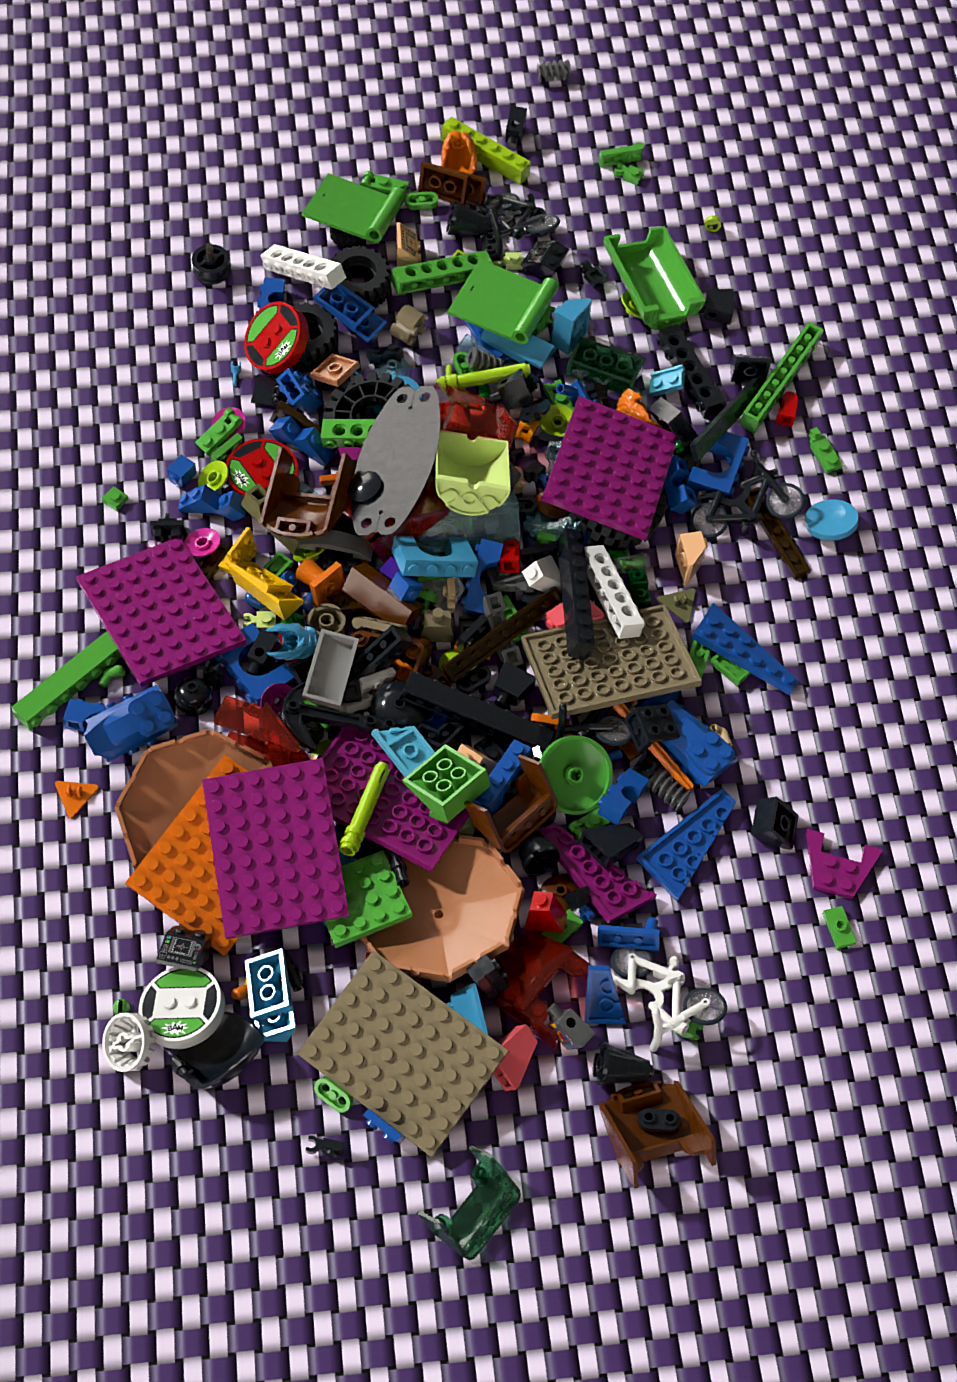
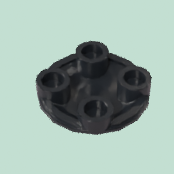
M362 472L351 480L347 490L348 496L353 501L367 503L378 493L383 482L376 472Z

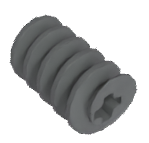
M554 60L552 64L550 61H547L546 65L544 61H541L540 64L537 63L539 82L542 81V77H544L545 82L548 81V77L551 78V81H554V77H557L558 81H560L561 76H563L564 80H566L567 76L571 77L569 60H565V62L559 60L558 63Z
M472 347L469 350L465 359V363H469V369H473L475 366V372L480 369L482 371L504 367L505 364L501 358H496L495 355H490L481 349L478 350L476 347Z
M666 771L661 774L657 772L649 780L646 787L648 789L652 788L654 794L658 793L660 799L664 798V802L666 804L670 803V807L672 809L676 808L675 812H678L688 801L691 792L688 791L684 794V786L678 789V781L672 784V776L666 779Z

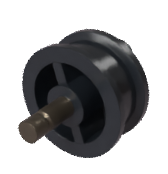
M208 243L194 251L192 255L193 274L198 281L206 285H214L225 281L229 277L231 271L230 257L226 249L219 245Z

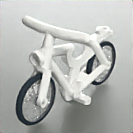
M617 948L611 956V967L617 975L624 979H620L612 974L615 987H620L630 995L634 994L639 988L646 989L655 997V1002H650L648 1005L652 1010L654 1023V1038L650 1045V1051L656 1052L658 1050L662 1035L668 1031L675 1030L683 1036L689 1027L687 1023L691 1021L699 1025L708 1026L720 1022L727 1013L725 998L719 992L710 988H698L688 993L683 1001L684 1011L680 1013L681 986L685 983V975L678 971L679 960L677 957L672 956L669 961V967L666 968L654 963L653 955L649 950ZM650 975L661 979V981L654 984L641 978ZM673 988L672 1017L662 1009L664 1003L662 991Z

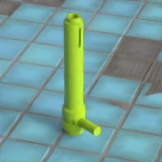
M520 363L457 375L456 373L452 374V365L448 364L445 367L446 376H440V378L436 379V387L438 393L442 392L444 394L451 390L455 392L462 388L498 382L521 368L525 377H528L531 374L530 364Z
M379 762L375 765L352 821L346 827L344 837H342L338 844L339 853L342 852L347 856H354L359 851L360 843L365 837L364 831L390 772L387 763Z

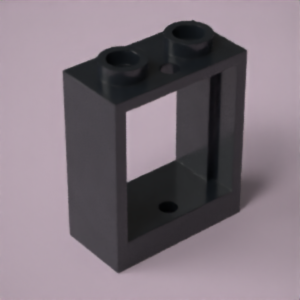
M662 397L648 408L657 423L663 429L672 432L678 438L677 442L682 446L686 447L698 436L683 413Z

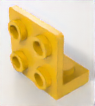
M245 528L219 563V570L231 574L228 567L229 562H250L256 556L258 549L251 528Z

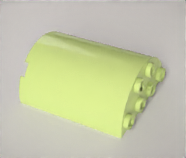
M440 430L436 453L435 483L439 498L446 503L449 509L463 515L477 516L489 513V510L497 506L500 507L506 501L510 493L508 441L480 436L475 440H470L467 438V434Z

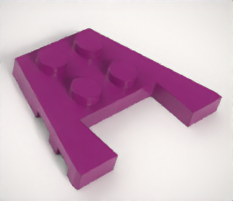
M807 829L805 836L808 844L807 851L810 858L809 866L813 889L852 900L881 855L882 849L865 845L861 862L821 852L825 833Z

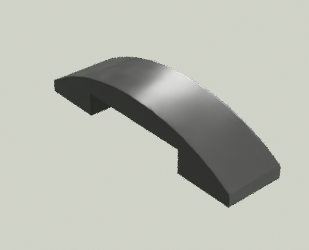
M331 530L329 533L315 538L299 539L297 546L298 548L316 551L317 547L352 553L353 558L370 562L374 550L373 543L353 534Z
M501 591L484 596V614L489 618L487 627L490 632L506 620L503 611L506 610ZM513 640L496 651L502 664L505 661L514 666L524 663L518 645L514 646Z

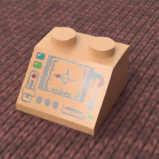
M397 222V267L421 263V254H418V251H420V241H417V234L402 223Z
M701 531L680 534L675 557L684 585L690 582L700 568L702 559L705 558L704 552L707 549V540L703 538Z

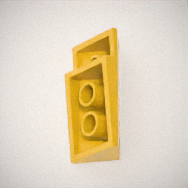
M228 563L234 582L284 621L303 604V599L291 593L292 584L257 563Z

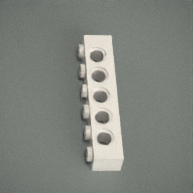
M276 244L260 255L266 270L331 290L346 279L341 263Z
M604 545L584 547L587 577L618 638L640 637L645 625L644 619L640 616L636 604L631 599L630 592L627 591L623 579L620 578L616 566L610 559V554L606 551Z

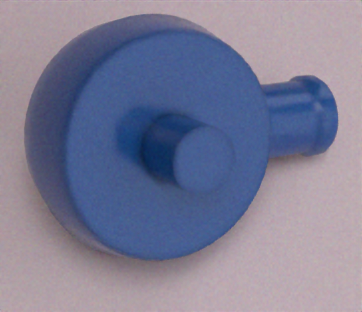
M292 571L284 572L281 578L293 585L291 590L293 594L297 593L298 591L295 587L298 583L296 574Z

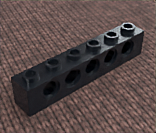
M679 325L659 330L657 345L659 348H662L666 360H669L672 367L684 366V387L689 398L695 403L696 410L701 413L703 418L720 413L723 410L725 401Z

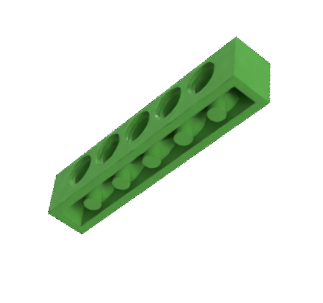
M480 251L399 266L392 269L391 282L398 295L466 282L479 259L491 264L493 262L487 251Z
M323 419L321 430L323 446L327 448L363 447L365 439L376 419Z

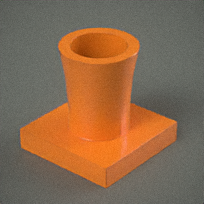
M308 558L299 565L296 571V579L310 586L315 608L320 607L321 604L328 603L327 597L343 592L342 588L345 584L342 565L337 561L324 571L313 559Z

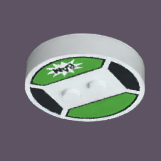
M173 967L160 973L145 988L139 1003V1014L142 1017H146L149 1025L154 1029V1032L150 1034L151 1037L156 1039L157 1044L171 1049L189 1048L206 1040L218 1028L225 1012L223 991L214 976L203 968H199L195 972Z

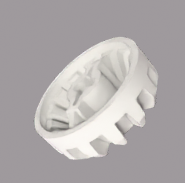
M120 1013L108 1022L103 1034L102 1047L105 1059L113 1069L121 1072L138 1071L150 1061L148 1056L153 1055L155 1051L151 1048V1043H155L156 1039L150 1035L154 1032V1029L149 1025L146 1017H142L139 1013ZM130 1052H137V1057L133 1056Z

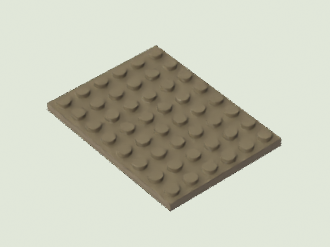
M665 604L638 610L645 623L640 637L619 639L608 617L592 620L595 647L586 660L568 656L565 626L521 636V643L552 720L559 717V705L561 703L567 705L566 716L701 686L702 680Z
M373 950L297 1054L433 1158L509 1050Z

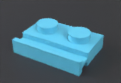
M678 365L650 373L649 394L655 397L684 389V366Z

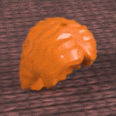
M452 131L448 134L441 151L442 167L472 175L477 171L476 146L468 133Z
M631 389L625 390L618 400L617 411L663 429L659 423L650 418L646 405L643 401H640L643 399L640 393H636Z

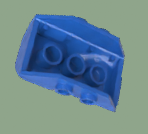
M157 685L135 696L130 693L122 697L123 702L117 705L115 702H112L104 707L105 711L85 720L87 729L83 735L94 756H102L107 762L126 753L130 756L140 751L139 746L146 744L148 747L157 742V737L178 727L174 712Z
M674 700L666 704L678 729L680 738L677 740L660 741L658 743L693 783L706 786L739 760L735 756L732 747L719 734L712 732L706 724H703L686 706H682Z

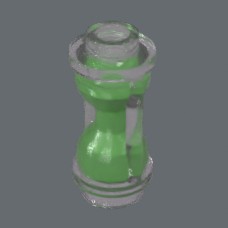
M643 552L616 559L611 558L618 574L627 573V571L646 570V568L650 567L649 556L647 553L643 554Z

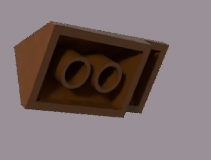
M422 161L418 192H434L438 195L439 199L451 203L457 201L463 205L483 206L490 187L487 178Z
M367 563L352 567L342 588V591L355 599L359 606L380 620L409 627L425 609V606L418 600L401 601L389 587L392 581Z

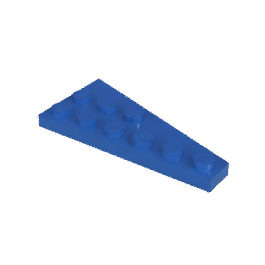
M714 603L711 605L691 638L790 696L798 679Z
M723 788L636 858L676 902H678L736 804V801Z

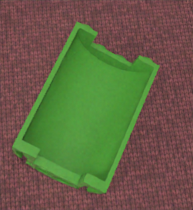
M665 226L650 228L645 241L618 245L621 237L620 234L604 236V247L645 325H648L650 329L661 330L673 325H681L687 322V317L691 314L695 316L703 307L706 300Z

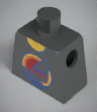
M554 1003L546 1010V1013L552 1018L548 1023V1027L566 1050L582 1048L595 1034L572 1009L561 1010Z

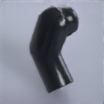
M519 447L509 451V461L513 465L516 464L518 457L525 455L524 448Z

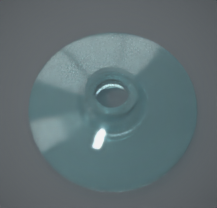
M401 358L376 363L375 372H377L378 378L381 377L382 372L389 373L391 376L400 375L408 377L410 367L407 361Z

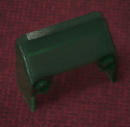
M471 1145L469 1150L479 1161L472 1171V1181L476 1187L454 1215L449 1218L445 1214H438L434 1218L420 1210L417 1212V1215L436 1237L467 1260L477 1257L518 1204L521 1197L520 1189L495 1156Z

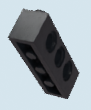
M391 625L353 661L347 682L359 681L362 677L385 670L414 643L405 628Z

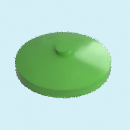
M584 736L562 737L549 745L539 760L557 799V811L571 815L585 814L599 806L598 802L603 795H608L607 791L613 781L612 764L607 752L596 741Z

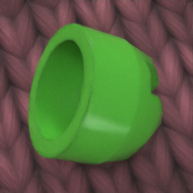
M118 999L114 1002L113 1011L115 1015L130 1012L131 1008L127 1000ZM120 1003H123L122 1011H119Z

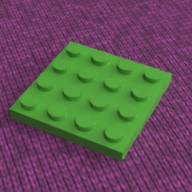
M383 850L341 866L350 917L324 921L335 948L413 917L400 886L397 885L395 875L390 869L391 866Z

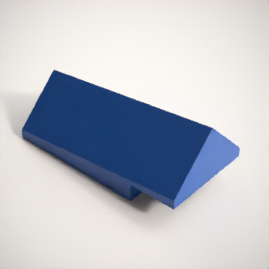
M340 283L332 290L323 287L313 297L317 303L369 344H374L387 324V321L373 312L375 307Z

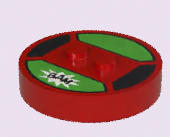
M273 302L262 307L251 319L245 333L244 349L249 362L256 368L270 374H279L287 368L293 367L301 358L308 342L309 330L305 316L301 311L284 302Z
M254 439L240 444L230 453L226 461L229 469L226 481L229 490L235 491L243 498L245 493L257 484L267 491L279 447H283L293 457L290 474H294L299 478L298 462L294 453L284 444L271 439Z

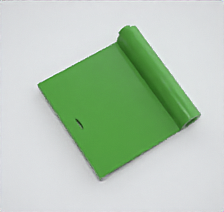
M328 173L301 216L377 243L382 240L404 203L406 192L400 187H394L389 195Z
M479 259L448 309L447 314L516 343L526 344L559 289V284L553 278H545L542 284H539Z

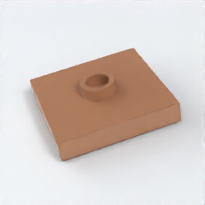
M332 353L310 375L312 379L339 387L360 367L358 361Z

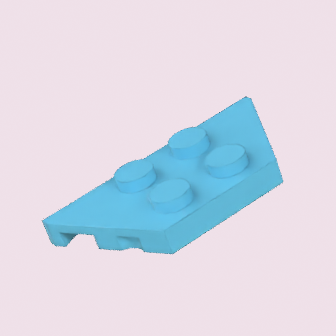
M415 726L390 728L386 731L374 729L371 733L404 777L435 753Z

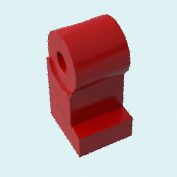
M788 391L783 394L780 403L781 409H778L775 424L793 426L798 396L794 392Z
M508 539L503 544L500 556L501 573L520 572V543L516 539Z

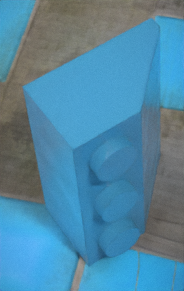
M592 299L567 300L561 306H557L554 311L555 319L552 324L551 344L567 355L587 334Z
M471 983L451 994L447 1005L488 1035L476 983Z

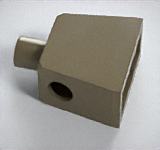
M441 608L425 610L419 623V637L426 638L430 642H455V625L451 611H444Z

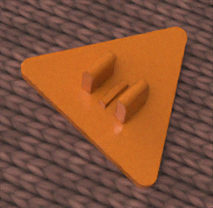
M55 782L56 789L70 819L78 813L99 789L97 784Z

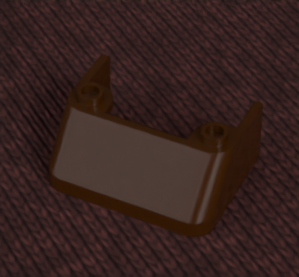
M371 628L353 633L351 637L359 639L353 661L357 658L360 649L369 647L382 633L371 632ZM410 636L414 643L402 655L416 660L413 672H420L425 675L433 650L432 644L426 638Z
M521 754L517 757L524 772L518 776L515 783L518 794L493 816H491L487 809L469 801L464 802L474 826L499 851L504 853L513 851L552 816L558 807L557 799L541 762Z

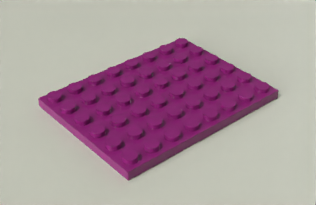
M579 396L541 500L645 541L678 438L670 431Z
M179 537L76 576L79 586L140 687L246 644V638Z
M343 727L320 757L324 760L333 820L345 827L349 826L375 765L379 762H385L389 765L390 772L364 831L365 837L430 872L437 866L470 817L466 808L450 820L448 824L429 817L430 809L403 783L402 780L405 778L369 733Z
M323 758L202 779L226 939L350 917Z

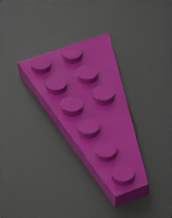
M556 823L539 830L542 835L557 847L560 853L559 863L578 887L581 888L588 885L591 891L589 894L591 903L608 924L656 898L657 894L645 890L641 887L642 884L637 880L634 882L628 878L625 872L614 864L604 869L574 839L573 835Z

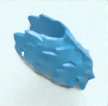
M279 623L266 629L268 632H278L283 639L282 648L277 652H267L268 656L275 659L293 660L298 658L302 660L314 655L319 639V634L315 631V628L303 627L298 623Z

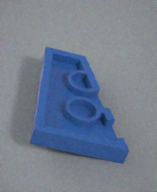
M588 965L584 1022L586 1024L626 1025L609 966Z

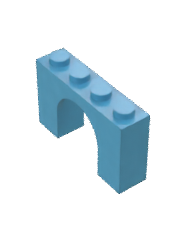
M395 535L392 554L403 576L475 577L478 560L466 537H448L445 549L446 556L444 557L429 555L420 550L413 536Z

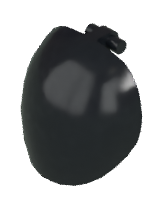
M224 1012L220 1025L211 1036L195 1046L174 1049L173 1058H171L170 1063L173 1071L193 1087H218L234 1079L251 1063L259 1052L265 1038L261 1030L247 1018L236 1013Z

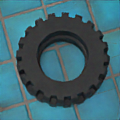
M352 246L350 249L348 247L344 248L342 252L339 251L334 254L335 257H331V261L341 263L346 278L353 275H363L371 279L365 283H352L344 279L340 284L375 308L386 301L391 290V268L382 254H377L376 250L372 248L369 250L364 246L362 248Z
M304 302V304L295 303L293 307L301 311L305 316L309 332H313L319 335V337L307 342L304 353L294 367L302 370V368L312 370L313 367L317 368L332 353L336 354L339 343L338 323L334 319V315L324 307L320 308L318 304L314 303L311 305L309 302Z

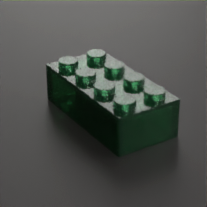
M580 336L568 360L566 375L589 383L595 382L608 385L609 390L623 394L627 389L635 390L643 373L645 359Z

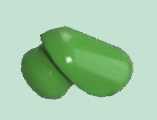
M121 665L106 668L98 684L107 688L111 678L116 676L122 678L125 676V669Z

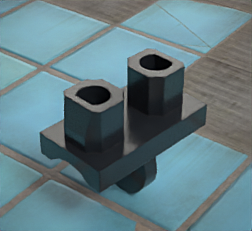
M165 513V518H158V521H150L151 534L154 541H164V535H171V540L177 537L182 540V536L185 535L184 520L170 518V513Z

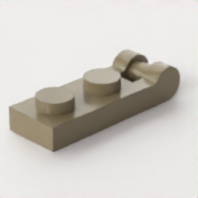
M356 617L352 620V626L355 629L371 628V632L383 633L391 625L405 628L406 631L408 627L371 617Z

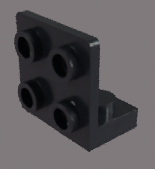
M666 704L635 707L624 719L638 753L645 752L654 742L677 740L680 738L678 729Z

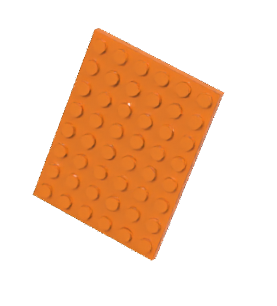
M224 755L206 779L247 772V770ZM202 783L128 878L125 885L181 926L186 927V929L193 931L203 930L207 934H211V948L225 957L239 937L225 938Z

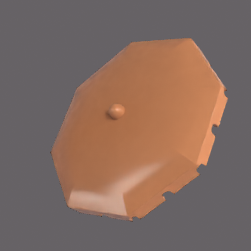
M203 730L183 736L179 740L173 739L147 749L142 754L115 806V812L134 871L202 785V779H206L224 755L231 758L247 771L273 767L270 760L265 755L245 745L241 746L235 740L215 730Z
M460 835L459 839H454L432 872L401 856L402 861L407 866L406 873L410 880L409 885L401 888L413 917L360 938L370 954L374 950L406 975L450 983L466 974L467 967L474 962L477 963V960L483 955H487L491 959L509 949L525 891L520 879L508 864L505 865L503 857L491 842L486 843L484 838ZM385 851L384 853H385V855H386V857H387V859H388V862H389V864H390V861H389L387 852Z

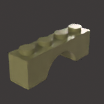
M259 484L245 493L241 506L258 522L260 521L267 491ZM269 531L292 554L301 549L297 547L299 539L282 537Z

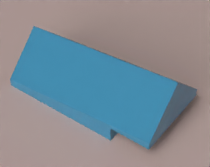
M484 329L479 338L517 362H529L539 369L544 366L557 349L554 345L534 335H531L526 344H519Z
M281 948L245 960L250 1015L255 1020V1025L263 1033L264 1041L287 1042L297 1029L284 949Z

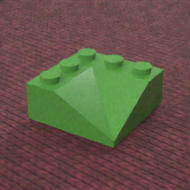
M446 744L402 780L435 815L446 822L452 820L466 808L464 805L465 801L473 802L491 786L485 768Z

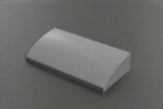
M321 628L302 698L323 708L340 710L358 645V638Z

